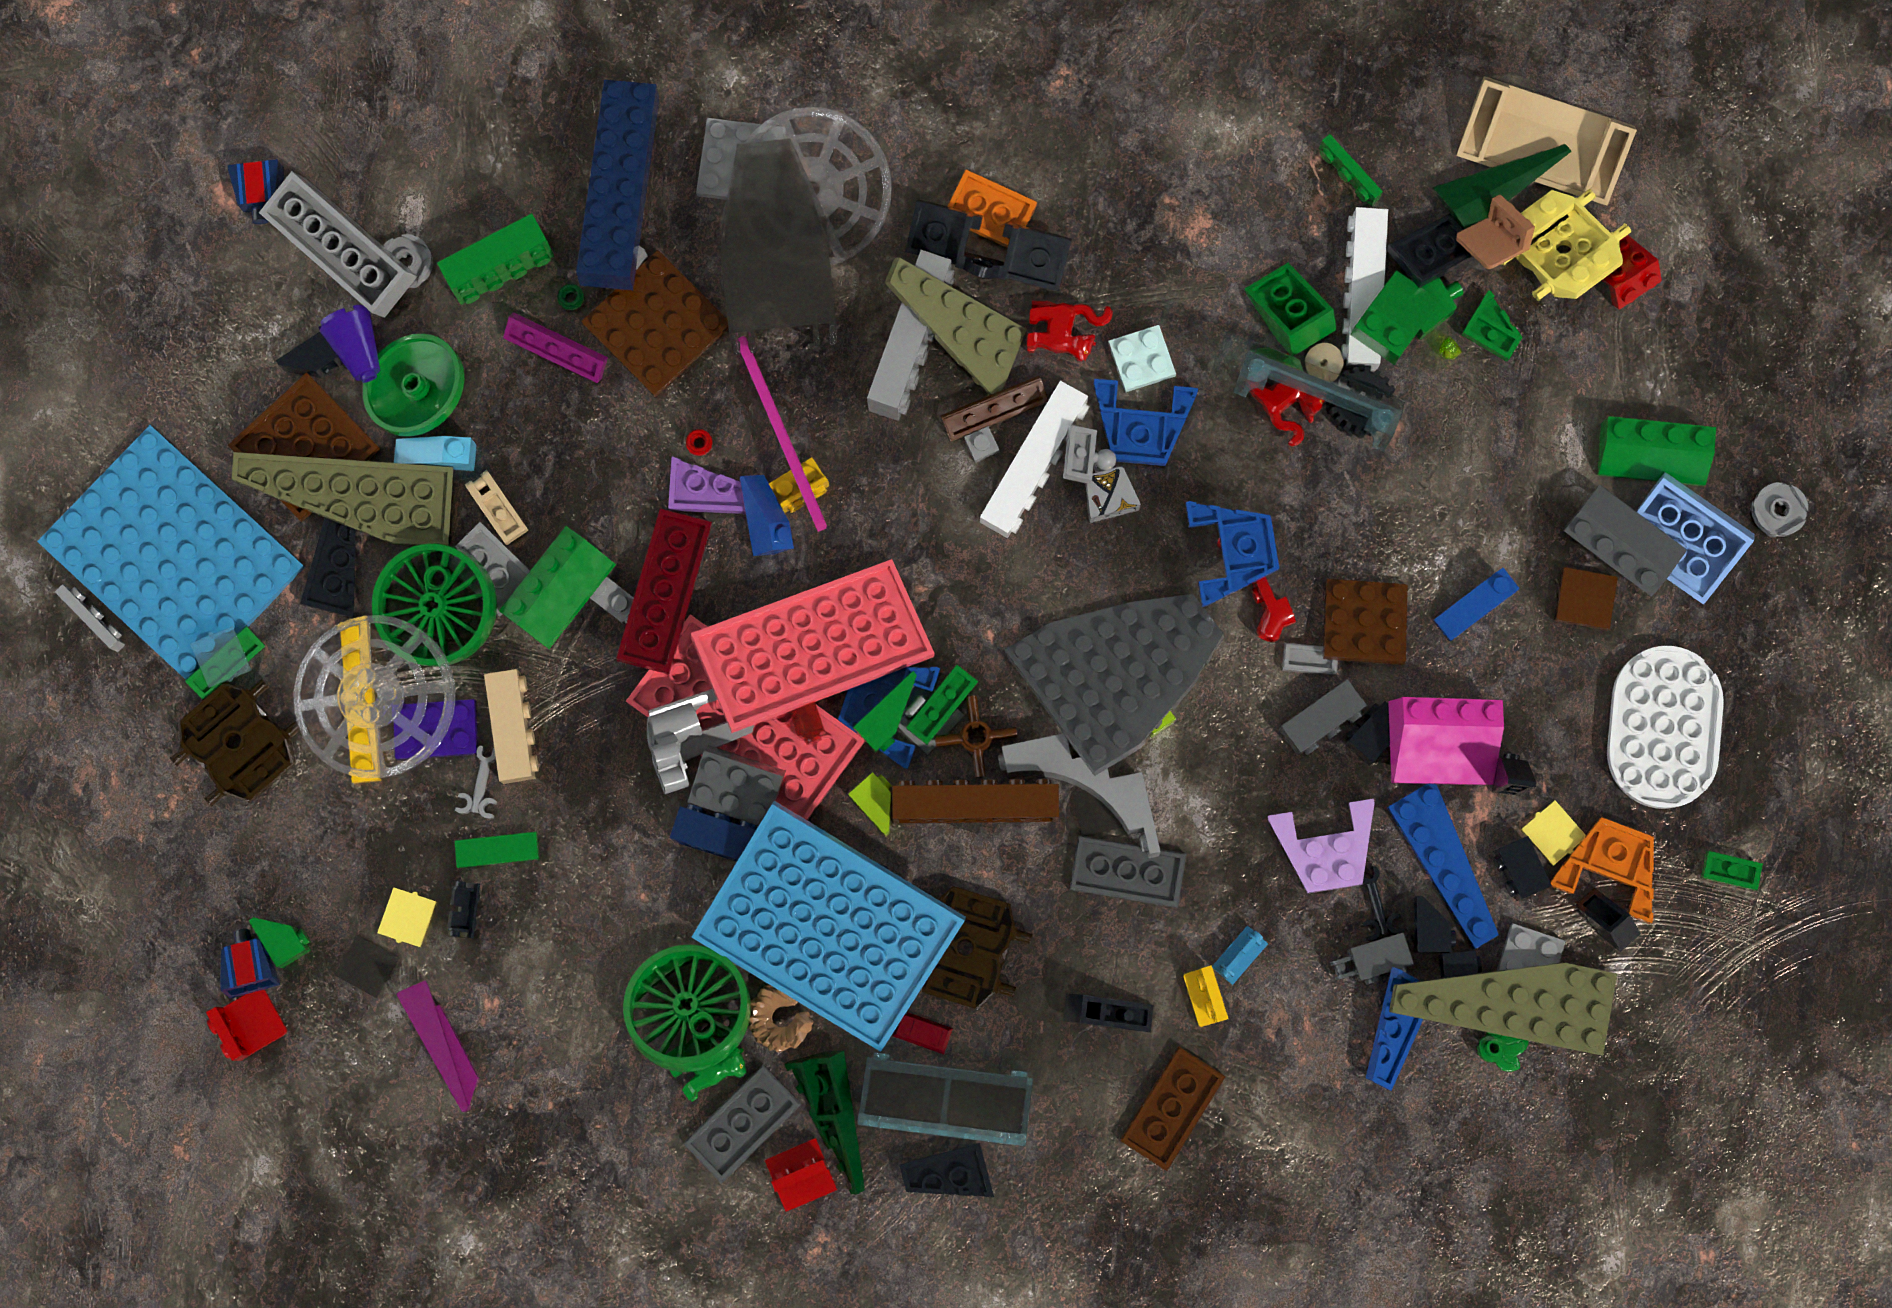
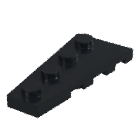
M324 518L300 602L301 605L354 619L356 529Z

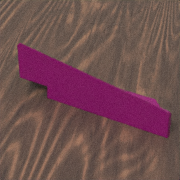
M426 980L397 992L398 999L462 1112L469 1111L474 1090L478 1085L480 1077L442 1005L435 1006Z

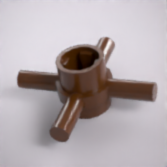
M967 696L969 722L963 726L960 733L935 736L936 746L962 744L965 750L973 755L975 778L986 777L983 752L989 748L992 740L1017 738L1016 727L991 730L986 723L979 719L977 696ZM977 729L980 735H984V740L978 743L969 741L968 736L972 735V730Z

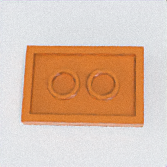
M965 170L948 207L983 215L980 230L970 228V231L1008 248L1010 238L1002 236L1005 223L1010 222L1027 227L1037 207V202L969 170Z

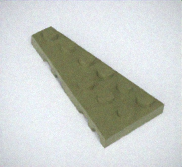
M900 257L894 258L885 284L905 306H909L918 316L917 319L923 326H927L934 333L933 337L960 366H964L972 375L973 381L977 385H981L988 393L987 396L1002 391L1025 335L1026 328Z

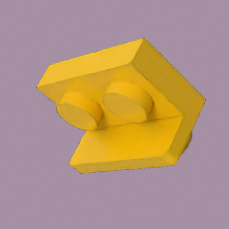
M813 457L803 462L801 466L816 499L827 492L826 488L829 487V481L823 475ZM791 470L769 483L784 513L788 511L793 513L804 506L803 496Z
M1212 965L1183 975L1199 1027L1229 1019Z

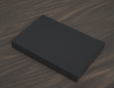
M1450 213L1389 244L1387 248L1388 253L1418 288L1475 259L1457 242V233L1464 229Z

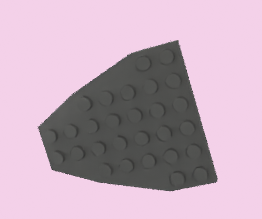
M1191 594L1134 601L1050 622L1005 649V654L1092 774L1096 776L1139 750L1146 743V738L1151 732L1159 728L1163 718L1170 710L1173 711L1194 687L1205 664L1208 665L1212 658V653L1223 641L1224 633L1196 597Z

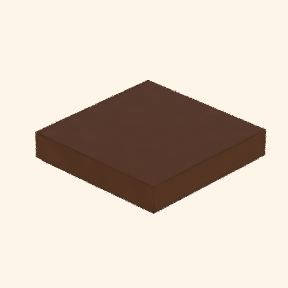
M1564 567L1562 569L1554 621L1608 631L1611 626L1618 577Z

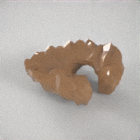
M769 984L763 986L757 997L750 1001L749 1029L752 1032V1036L756 1038V1042L768 1047V1051L782 1052L791 1047L795 1049L812 1029L814 1022L810 1018V1013L806 1011L797 1013L792 1022L786 1027H778L773 1023L772 1016L777 1008L782 1006L796 1007L798 1001Z

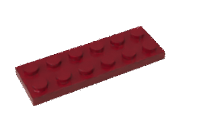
M664 509L659 510L616 657L618 662L670 675L712 522Z

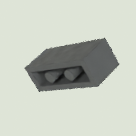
M1347 679L1283 724L1278 730L1297 756L1302 752L1309 755L1320 747L1318 744L1320 739L1326 736L1330 740L1342 731L1339 726L1348 720L1352 724L1364 715L1361 710L1367 705Z

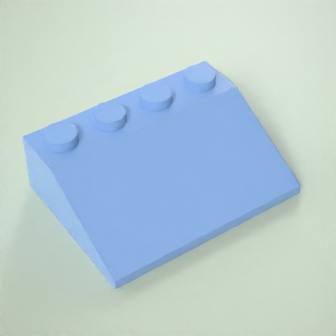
M1664 472L1636 510L1687 549L1667 579L1703 605L1754 541V533L1666 472Z

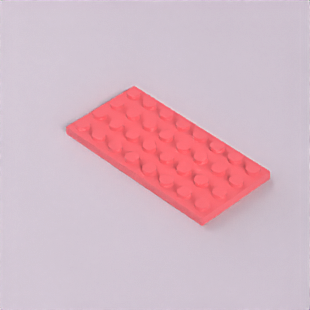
M892 559L691 633V639L731 733L934 657L935 654Z
M690 614L683 625L670 675L648 670L626 702L648 718L649 710L713 689L691 639V633L707 626ZM718 700L704 704L696 710L701 730L726 722ZM811 703L755 724L752 733L718 748L786 770L776 802L808 821L865 741L818 705Z

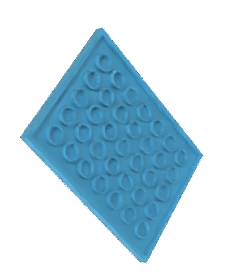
M151 425L140 434L37 541L184 679H187L246 625L249 627L305 568L301 562Z
M774 801L692 935V938L721 956L727 957L731 962L881 1052L964 923L966 917Z

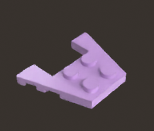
M1374 799L1349 803L1353 831L1297 840L1292 812L1268 816V822L1278 837L1307 894L1363 884Z

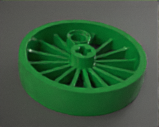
M428 543L413 546L402 551L384 567L373 590L372 615L381 639L395 654L417 665L430 667L448 666L470 657L485 643L496 620L497 595L489 573L476 558L466 551L451 545ZM431 552L443 553L440 566H432ZM422 554L426 568L424 580L411 561ZM450 554L461 559L453 574L447 568ZM405 564L407 565L425 594L397 576V572ZM468 565L475 575L449 592L465 566ZM438 571H442L444 582L437 586L434 575ZM394 579L419 596L420 600L388 594L392 580ZM477 580L479 581L482 593L451 599ZM387 598L419 604L418 607L386 613ZM483 598V612L450 606L451 604ZM430 603H438V608L430 607ZM449 610L482 616L477 630ZM421 611L393 632L391 631L388 618ZM448 617L474 634L466 645ZM423 618L409 642L396 638ZM443 623L460 647L458 651H448ZM428 625L425 646L416 645L415 643ZM436 626L441 650L431 648Z
M699 945L670 947L648 958L630 979L623 1002L625 1026L639 1052L652 1063L664 1069L677 1072L704 1070L727 1058L742 1041L749 1025L751 1013L749 991L737 967L727 957L721 956L708 947ZM698 961L711 962L710 968L694 992ZM692 962L688 992H685L679 968ZM718 967L723 968L729 973L702 994ZM675 971L681 990L679 994L666 979L667 976ZM732 980H735L739 987V991L709 999ZM662 981L675 998L673 999L653 987ZM646 993H650L669 1004L638 1001ZM741 998L740 1011L709 1008ZM687 1004V1006H691V1009L687 1011L682 1007ZM634 1009L668 1011L634 1021ZM711 1015L735 1017L738 1019L733 1029L715 1021ZM667 1020L643 1039L636 1032L637 1028ZM703 1022L710 1025L709 1030L705 1033L696 1031L697 1026ZM689 1024L697 1055L683 1057ZM673 1026L658 1052L648 1046L649 1043ZM682 1027L677 1057L665 1055ZM717 1029L729 1034L720 1044L714 1039ZM710 1041L714 1048L701 1054L699 1042Z

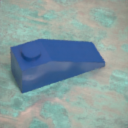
M741 476L740 482L753 556L775 555L794 549L789 520L765 476Z
M1501 568L1433 621L1446 638L1452 641L1515 594L1520 588L1506 570Z

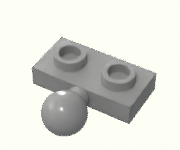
M1071 425L1068 428L1064 479L1089 484L1092 481L1094 463L1101 470H1109L1115 466L1116 455L1113 451L1102 449L1099 452H1095L1097 430Z

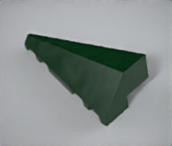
M1561 144L1552 149L1540 151L1524 158H1518L1466 177L1457 178L1442 185H1436L1432 189L1463 229H1466L1488 217L1492 198L1502 195L1509 201L1572 151L1566 144Z
M825 1051L785 1063L787 1071L792 1070L799 1083L796 1086L798 1093H804L811 1107L808 1112L827 1149H833L839 1161L836 1165L839 1172H845L852 1186L849 1190L850 1193L859 1194L865 1191L844 1051Z

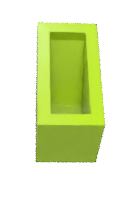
M872 772L848 795L886 837L890 834L892 794L888 789L891 787V784L883 775L880 774L877 777Z

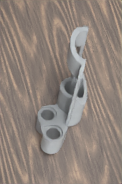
M713 689L649 710L647 718L648 745L652 754L654 768L665 795L692 786L686 775L685 769H687L685 761L703 754L708 745L718 748L753 732L754 725L731 733L727 721L701 730L696 710L704 704L717 700Z

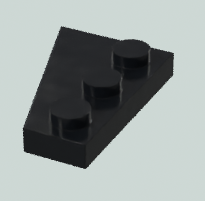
M980 1143L899 1164L906 1192L994 1197Z

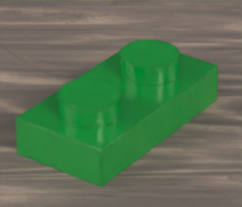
M1707 851L1701 879L1757 891L1763 863Z

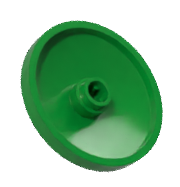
M411 334L393 341L378 354L380 372L376 374V379L363 384V401L366 411L377 425L394 435L416 436L436 428L453 412L464 388V367L457 352L441 338L430 334Z

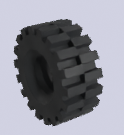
M1353 367L1352 371L1346 370L1340 377H1337L1329 390L1326 403H1328L1326 408L1327 414H1331V423L1338 425L1337 430L1340 432L1342 430L1347 431V436L1350 437L1353 434H1358V438H1364L1366 434L1370 437L1385 427L1396 407L1394 405L1397 402L1396 396L1393 395L1395 388L1393 385L1389 386L1388 382L1390 379L1387 376L1382 378L1379 370L1376 369L1375 372H1371L1370 367H1364L1363 370H1359V367ZM1357 393L1367 395L1371 400L1370 409L1363 413L1356 412L1351 407L1350 401L1352 396Z

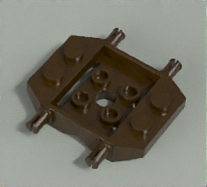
M263 679L251 689H243L224 682L178 722L180 746L182 748L170 757V760L176 766H179L188 756H192L206 771L211 780L216 784V789L204 798L211 807L223 796L227 795L248 803L253 802L296 764L291 740L304 726L299 720L295 719L286 729H280L256 701L258 696L270 688ZM233 734H239L241 744L239 747L231 749L228 745V739ZM270 742L274 744L233 780L230 778Z
M952 886L938 900L964 915L966 920L998 929L999 933L964 922L937 963L982 977L984 982L935 967L920 992L976 1010L994 993H1000L1013 998L1015 993L1004 989L1015 992L1016 986L1002 983L999 980L1010 941L1016 940L1030 945L1031 940L1021 936L1031 939L1033 934L1018 930L1015 927L1011 904ZM966 939L973 944V951L969 955H962L958 952L957 945L961 940Z

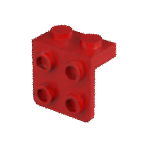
M1629 235L1619 241L1623 258L1622 265L1602 279L1609 286L1612 304L1618 310L1632 303L1636 298L1662 281L1658 259Z
M265 989L245 994L224 1007H214L206 1012L209 1018L207 1020L209 1029L214 1035L218 1034L222 1041V1044H220L221 1051L227 1059L231 1058L232 1061H242L287 1033V1028Z

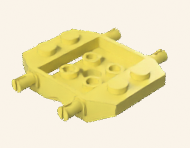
M1588 189L1578 198L1551 190L1521 212L1535 226L1532 240L1565 215L1568 217L1530 246V250L1515 257L1524 267L1533 271L1542 284L1532 291V295L1537 301H1540L1548 293H1551L1554 297L1577 299L1623 263L1619 241L1630 234L1631 229L1624 223L1614 232H1609L1584 207L1596 198L1591 189ZM1561 245L1571 248L1568 253H1559L1556 249ZM1508 260V261L1502 263L1501 265L1504 266V265H1505L1506 263H1508L1510 260Z

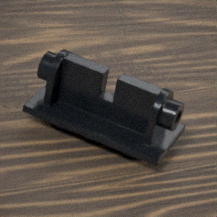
M455 881V886H452L450 905L458 906V912L449 911L447 926L449 936L474 938V931L477 925V906L480 900V883Z

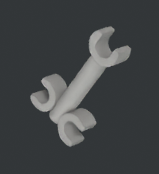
M479 746L477 748V757L481 761L473 798L466 793H459V798L467 800V806L465 808L456 807L455 811L460 814L477 813L486 819H494L495 815L486 813L485 807L488 804L497 805V801L493 798H485L484 800L483 798L491 763L496 761L495 749L493 748L490 757L485 758L483 755L485 747Z

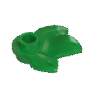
M1486 1032V1036L1482 1037L1478 1042L1477 1053L1484 1061L1495 1063L1500 1070L1512 1072L1520 1069L1517 1055L1526 1050L1529 1041ZM1490 1044H1493L1495 1048L1494 1053L1489 1049Z

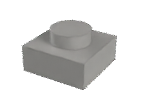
M989 426L964 437L975 463L999 453V448Z

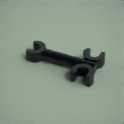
M1376 866L1372 867L1373 877L1371 879L1363 877V884H1366L1375 921L1367 920L1361 924L1362 927L1370 925L1374 928V934L1365 937L1366 941L1376 940L1379 935L1387 933L1397 935L1405 931L1404 928L1395 929L1392 926V920L1401 917L1400 914H1391L1386 919L1376 883L1380 874Z

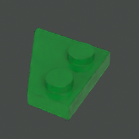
M1488 290L1461 335L1508 362L1522 336L1517 328L1510 323V318L1505 310H1501L1495 301V295Z

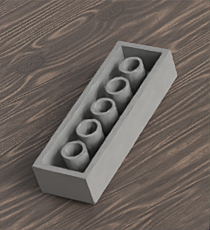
M292 171L259 212L373 314L385 318L418 277L310 181Z
M921 250L915 266L953 287L955 270L951 269V260ZM901 303L867 396L870 412L899 421L901 414H907L911 402L909 400L910 389L914 391L916 389L920 376L918 375L919 365L924 366L928 355L927 342L934 339V333L927 326H923L917 319L918 316L914 311Z

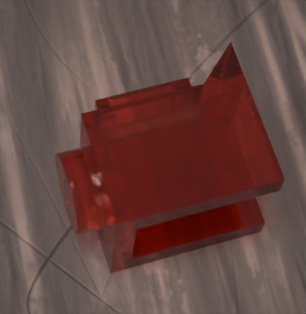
M815 701L787 712V714L794 717L792 721L798 738H803L806 745L817 743L822 740L821 736L826 735Z

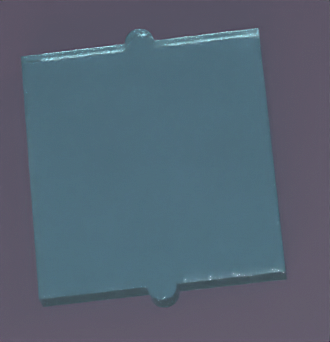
M233 626L215 634L210 632L208 637L190 643L209 688L227 680L232 682L234 677L252 670Z

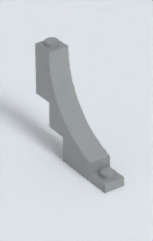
M1064 734L1002 746V755H998L1000 770H1006L1007 778L1018 776L1050 777L1078 786L1100 800L1116 816L1128 835L1143 833V835L1139 836V842L1142 852L1147 851L1148 858L1160 855L1161 851L1142 772L1110 779L1107 768L1094 776L1081 757L1071 758L1068 740Z

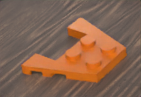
M1603 817L1599 818L1550 880L1551 887L1574 894L1582 868L1634 887L1635 890L1627 913L1632 918L1651 924L1653 922L1652 899H1654V889H1652L1654 837Z

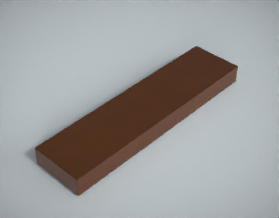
M1036 376L940 416L948 438L952 442L1048 402V397L1041 377Z

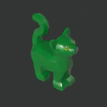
M727 1017L730 1023L727 1027L733 1029L738 1018ZM710 1025L706 1026L700 1033L708 1031ZM717 1029L715 1036L726 1038L729 1034ZM693 1038L685 1044L683 1057L697 1055ZM709 1041L699 1042L701 1054L712 1049ZM679 1046L666 1055L677 1057ZM736 1048L727 1058L712 1067L694 1071L696 1075L682 1089L688 1100L695 1101L698 1099V1092L700 1090L717 1085L727 1076L743 1077L746 1074L745 1060L742 1056L743 1048ZM669 1070L675 1078L682 1075V1072Z

